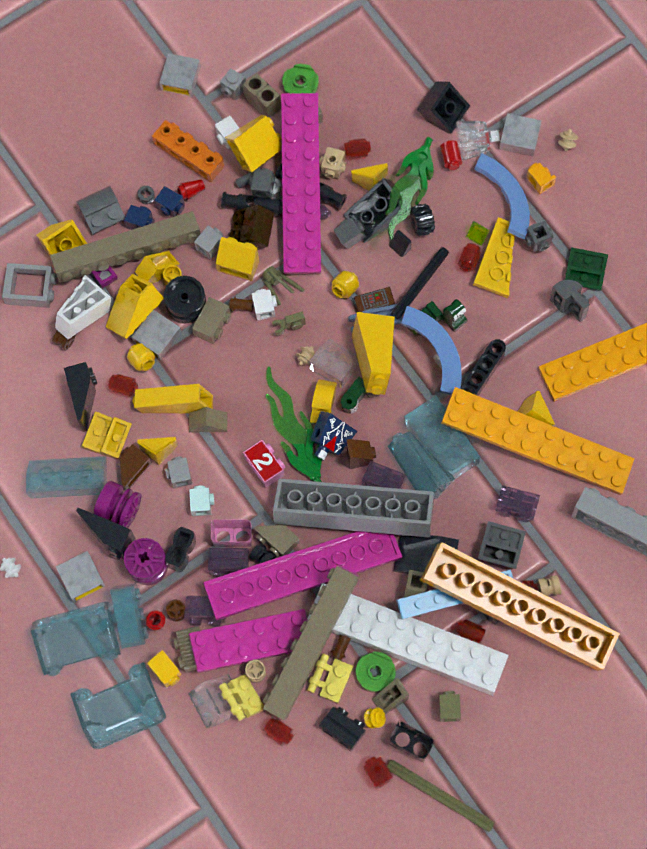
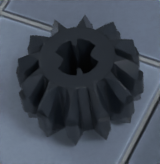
M418 204L412 207L410 218L415 233L419 236L433 233L435 221L430 206Z

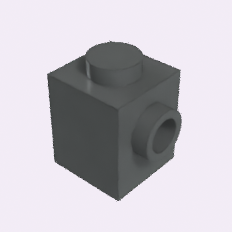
M266 168L254 170V175L250 176L249 182L253 196L272 198L275 183L273 171Z
M352 217L343 220L340 226L334 229L342 245L348 249L366 237L363 232L365 227L361 221H356Z

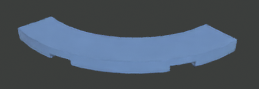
M481 153L474 170L485 175L493 183H497L502 189L501 192L510 206V223L507 232L525 239L530 222V212L523 189L504 166Z
M407 306L402 319V326L415 330L431 343L442 366L440 392L452 395L455 387L461 389L462 381L460 358L453 340L447 331L432 317Z

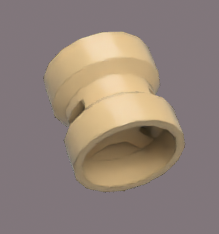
M557 575L551 576L550 579H537L540 593L546 596L551 594L555 596L561 595V586Z
M251 660L247 663L245 672L248 679L254 683L264 680L266 676L264 664L259 660Z

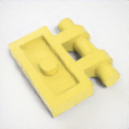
M322 653L320 660H317L315 664L316 670L313 677L311 676L308 681L310 684L307 691L314 693L316 688L319 687L322 689L320 697L339 704L353 666L337 659L334 660L331 666L327 664L329 656ZM323 671L329 672L325 682L320 680Z
M246 674L231 680L228 684L223 683L219 686L223 699L227 700L231 707L230 711L233 715H236L239 721L264 710V704Z

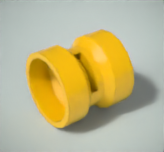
M170 265L163 271L166 286L172 279L182 276L180 268L175 265Z

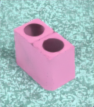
M246 519L213 520V522L211 520V539L214 547H251V522ZM221 531L228 532L230 534V541L218 542V533ZM240 531L248 532L250 536L249 541L237 542V533Z

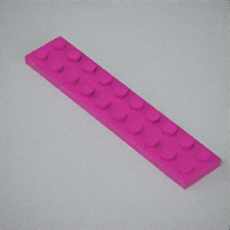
M318 93L281 94L284 274L321 273Z
M357 531L203 582L217 621L319 587L322 583L328 584L330 579L327 576L332 567L336 568V566L340 565L358 574L397 561L402 558L394 534Z

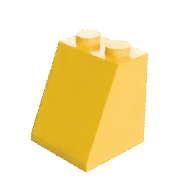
M260 115L225 137L242 169L253 172L282 150V137L278 132L274 131V123L270 117Z

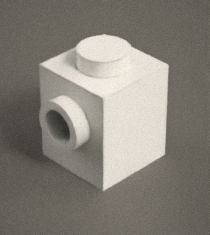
M231 116L215 124L216 137L221 145L225 144L227 149L230 146L225 137L239 129Z
M265 289L252 293L257 321L275 317L274 307L277 306L275 295L271 296L270 290Z

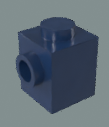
M166 186L163 187L154 200L156 208L167 217L169 215L175 217L177 214H181L185 207L183 196Z
M130 205L124 219L126 228L131 230L152 224L155 221L150 209Z

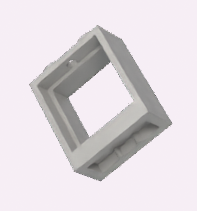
M7 263L2 299L6 305L50 308V302L54 300L52 288L53 284H56L57 275L54 273L52 266ZM17 274L46 275L43 296L15 294Z

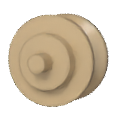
M572 129L560 133L563 139L559 140L558 144L565 151L576 147V143L573 141L577 140L578 136L572 132Z
M301 346L302 353H296L299 365H312L311 358L317 357L313 350L314 347Z

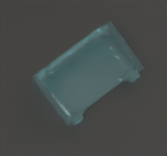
M109 602L89 605L42 618L32 623L31 634L43 675L55 676L60 674V670L66 665L102 656V658L107 660H113L121 654Z
M144 662L134 665L129 670V680L94 695L90 689L84 688L70 694L82 730L94 749L107 747L165 720L166 713Z

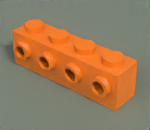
M165 120L152 135L156 146L211 183L225 167L221 154L216 151L212 152L205 143H199L190 133L181 131L174 122L170 123Z

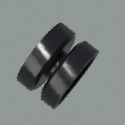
M178 276L172 279L165 287L164 302L170 317L180 323L195 322L207 302L205 291L200 281L190 276Z

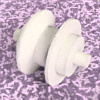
M3 558L0 571H6V578L14 576L17 578L21 565H15L16 558Z

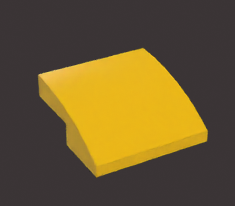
M95 411L81 448L119 459L132 423L116 417L111 418Z

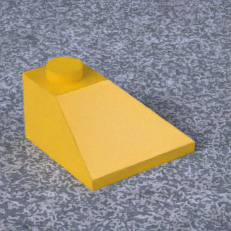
M72 219L52 224L36 235L49 256L87 244Z

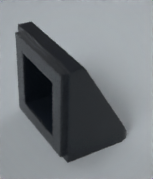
M397 230L389 246L400 257H403L411 250L412 241L400 230Z

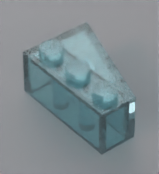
M137 583L113 586L110 592L121 649L145 644L149 635L147 627L143 625L145 614L143 607H140L141 593L140 589L137 588Z

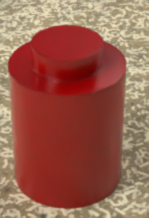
M450 140L442 143L440 149L445 168L449 170L458 169L463 163L458 142Z

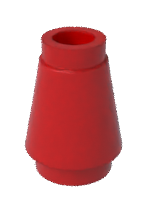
M202 179L180 183V186H177V192L183 196L184 200H189L202 190H205V184Z
M151 611L146 617V625L152 630L159 631L163 629L165 624L164 614L160 611Z

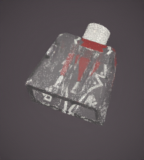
M456 121V134L462 161L480 156L481 153L486 154L490 152V142L500 141L499 131H488L485 121Z

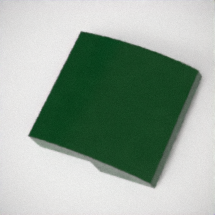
M571 247L565 280H573L580 283L584 288L601 291L608 254Z

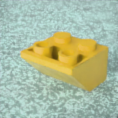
M221 237L216 260L217 271L253 281L260 262L257 247L252 243L246 242L244 244L238 242L232 237Z

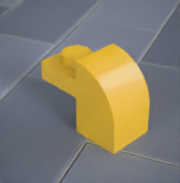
M318 380L312 401L310 422L317 423L321 411L332 412L337 382Z

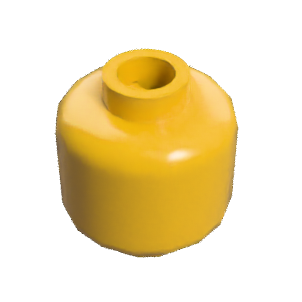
M349 271L340 272L331 282L332 292L338 298H350L359 288L357 275Z
M139 343L130 347L127 360L137 371H147L155 363V354L145 345Z

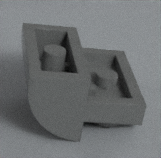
M110 186L76 201L92 235L125 219V215Z
M563 280L556 283L552 288L550 301L561 313L568 309L582 322L586 318L590 306L587 297L581 294L583 286L573 280Z
M488 521L478 559L516 569L526 531Z

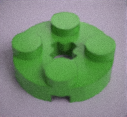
M296 64L293 65V68H288L285 71L282 82L286 94L316 93L319 86V78L311 66ZM303 79V82L305 83L302 85H298L296 81Z
M372 652L364 655L356 666L357 681L367 691L381 692L395 680L396 670L393 661L382 652ZM379 667L381 675L373 677V673L370 670Z

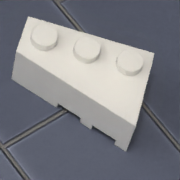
M85 275L80 285L74 289L71 297L66 300L57 312L55 328L67 339L71 338L109 312L111 297Z

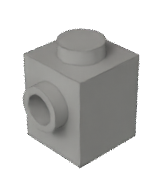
M230 68L220 81L222 92L237 101L244 92L243 84L246 82V78Z
M208 225L194 241L196 249L211 259L219 250L220 240L223 237L222 232Z
M178 456L172 458L171 461H167L168 468H165L168 480L171 479L174 488L193 484L186 457Z

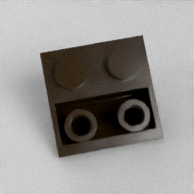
M260 205L234 211L229 237L244 244L246 242L252 243L258 250L268 247L275 213Z

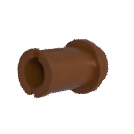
M234 296V298H230V309H233V311L245 310L252 312L253 299H237Z
M339 634L334 650H331L330 653L331 658L342 661L346 657L344 654L351 639Z

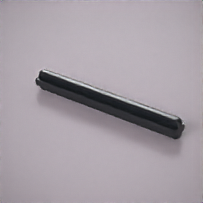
M445 247L439 249L394 308L391 316L395 317V319L399 320L406 307L411 305L448 256L449 251Z

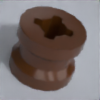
M57 330L52 342L60 344L64 350H67L73 344L76 335L67 339Z
M171 600L166 606L167 615L174 622L182 621L187 615L186 607L180 600Z

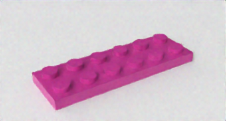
M305 609L189 633L197 673L248 663L251 660H262L292 653L293 650L290 648L295 639L299 640L302 634L300 628L304 621H307Z

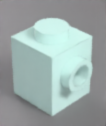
M195 486L194 489H189L192 516L212 515L211 505H215L214 493H210L209 488L205 486Z

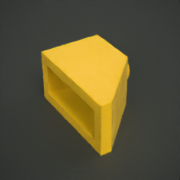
M170 251L145 256L135 270V273L138 277L150 283H156L163 278V271L166 267L170 265L178 267L180 263Z
M163 650L147 662L150 669L166 688L169 685L172 687L179 682V677L182 674Z

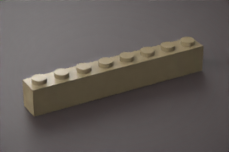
M193 211L50 256L59 283L68 282L73 278L87 276L92 271H103L108 269L109 266L123 265L134 259L157 254L169 248H177L185 243H193L200 236V228Z
M340 565L336 566V568L332 567L327 576L330 579L327 586L323 585L319 591L318 596H320L317 604L314 603L309 611V614H311L309 621H304L300 628L302 634L299 640L295 639L290 648L293 650L292 654L284 659L281 665L284 668L281 675H276L272 683L274 685L272 692H268L263 700V703H265L263 709L283 720L288 718L360 578L359 575Z

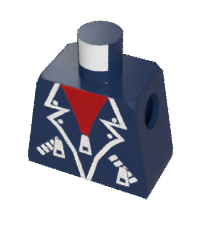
M321 411L311 436V441L319 446L314 456L324 461L328 452L335 455L341 454L347 446V440L352 439L357 430L333 414Z

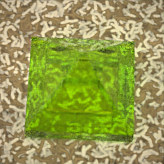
M473 221L466 237L482 246L490 230Z

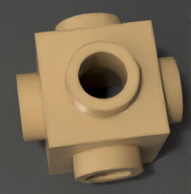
M327 147L325 155L321 156L319 161L321 173L328 178L335 177L339 179L341 172H345L347 162H345V151Z

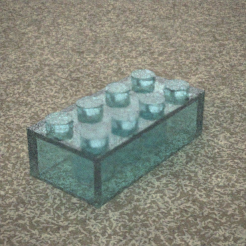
M435 396L405 415L404 424L446 483L449 484L479 464L480 456L463 432L441 424L446 409Z

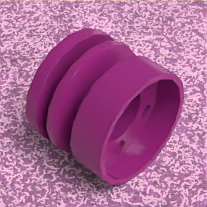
M108 481L97 499L93 514L107 520L112 518V522L129 528L138 513L142 495L139 492L133 493L130 488L123 493V485L114 481Z
M141 538L133 541L127 547L124 554V563L134 581L141 585L149 586L157 584L165 577L168 571L166 554L158 542L149 538ZM147 556L149 561L145 560L143 563L141 559H145Z

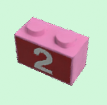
M261 440L244 451L243 454L248 464L265 488L285 476V465L280 458L276 460L273 455L275 452L269 443L265 444Z

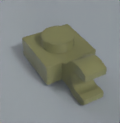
M303 311L285 316V319L272 322L273 327L281 326L279 330L275 331L276 336L282 335L286 328L288 330H297L306 325Z

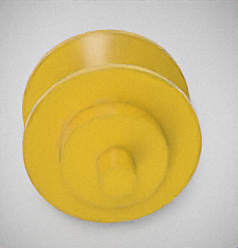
M369 708L364 714V721L369 728H381L385 724L386 716L381 708Z

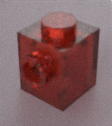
M374 756L365 762L366 765L363 767V770L376 790L393 780V776L381 756L377 759Z

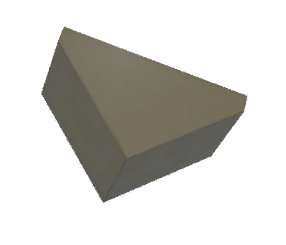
M205 407L189 413V433L227 432V412Z
M396 678L372 700L386 715L407 701L409 693L399 678Z

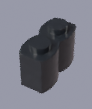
M180 527L176 531L173 545L166 554L168 568L178 572H182L186 568L189 554L196 545L194 531L184 527Z

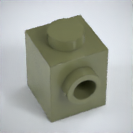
M445 691L443 695H439L440 722H456L461 720L460 694H455V691Z

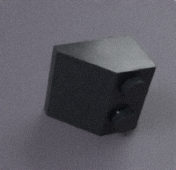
M435 82L417 108V111L427 122L452 134L469 109L470 104L450 82Z

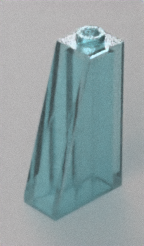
M410 431L404 434L400 432L392 437V442L388 445V448L414 489L434 492V499L438 498L455 480L453 475Z

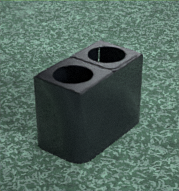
M398 721L390 736V745L423 763L433 746L432 744H434L432 737L400 721V726ZM399 733L408 734L410 742L407 746L401 747L396 743V736ZM423 742L426 744L428 751L424 756H417L414 753L413 748L416 743Z

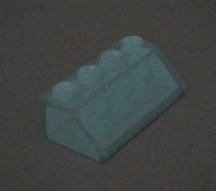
M106 456L30 460L26 473V492L30 498L100 495L102 489L107 484Z

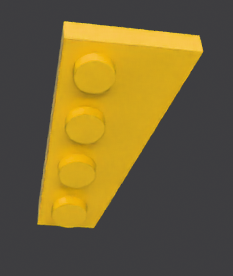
M498 217L473 285L508 298L515 235L507 232L510 221Z

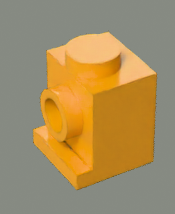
M541 163L531 165L527 173V179L539 194L555 185L556 176H551L549 169L543 167Z

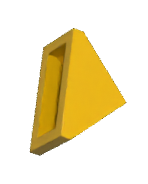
M388 164L351 170L352 182L369 191L381 179L386 178L388 175Z
M536 391L525 399L517 411L552 426L555 425L540 391Z
M176 437L137 439L139 448L159 466L178 446Z

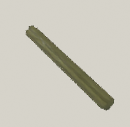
M391 760L387 765L388 771L486 831L490 832L495 823L491 819L396 761Z

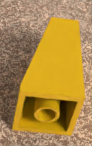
M357 312L352 339L365 390L367 393L385 395L391 375L395 317Z

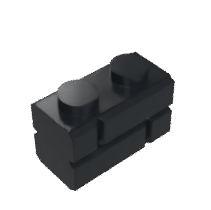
M333 706L320 723L319 728L352 752L366 733L365 725L356 718L354 721L348 717L349 713L340 706L338 709Z

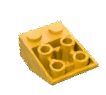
M132 274L119 288L106 328L127 339L146 320L147 316L159 306L164 297L152 283Z

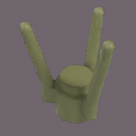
M273 266L267 268L262 275L266 279L264 284L268 287L272 296L275 295L278 305H281V302L272 284L275 286L280 283L288 291L294 293V290L282 280L284 279L301 292H304V288L285 276L280 270H276Z

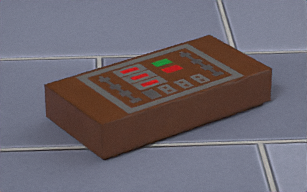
M390 287L354 296L358 312L395 305Z

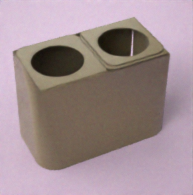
M257 73L243 84L245 99L262 115L271 118L281 109L280 95ZM256 85L261 86L259 89H252ZM266 90L273 99L271 101H264L261 98L263 91Z

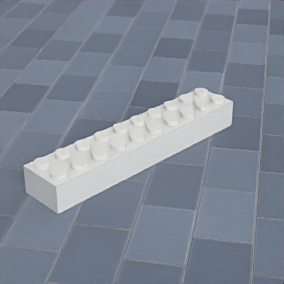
M322 583L319 591L321 590L323 585L327 586V584ZM318 594L314 602L316 604L320 599V596H318ZM352 594L332 631L333 634L347 636L353 642L491 696L495 693L508 658L507 654L412 617L401 619L399 612Z

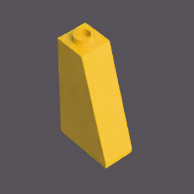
M200 384L135 389L133 405L141 413L189 414L205 407L213 409V395Z

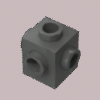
M545 221L528 227L525 237L527 246H531L533 252L548 249L553 238L552 230L550 227L548 228Z

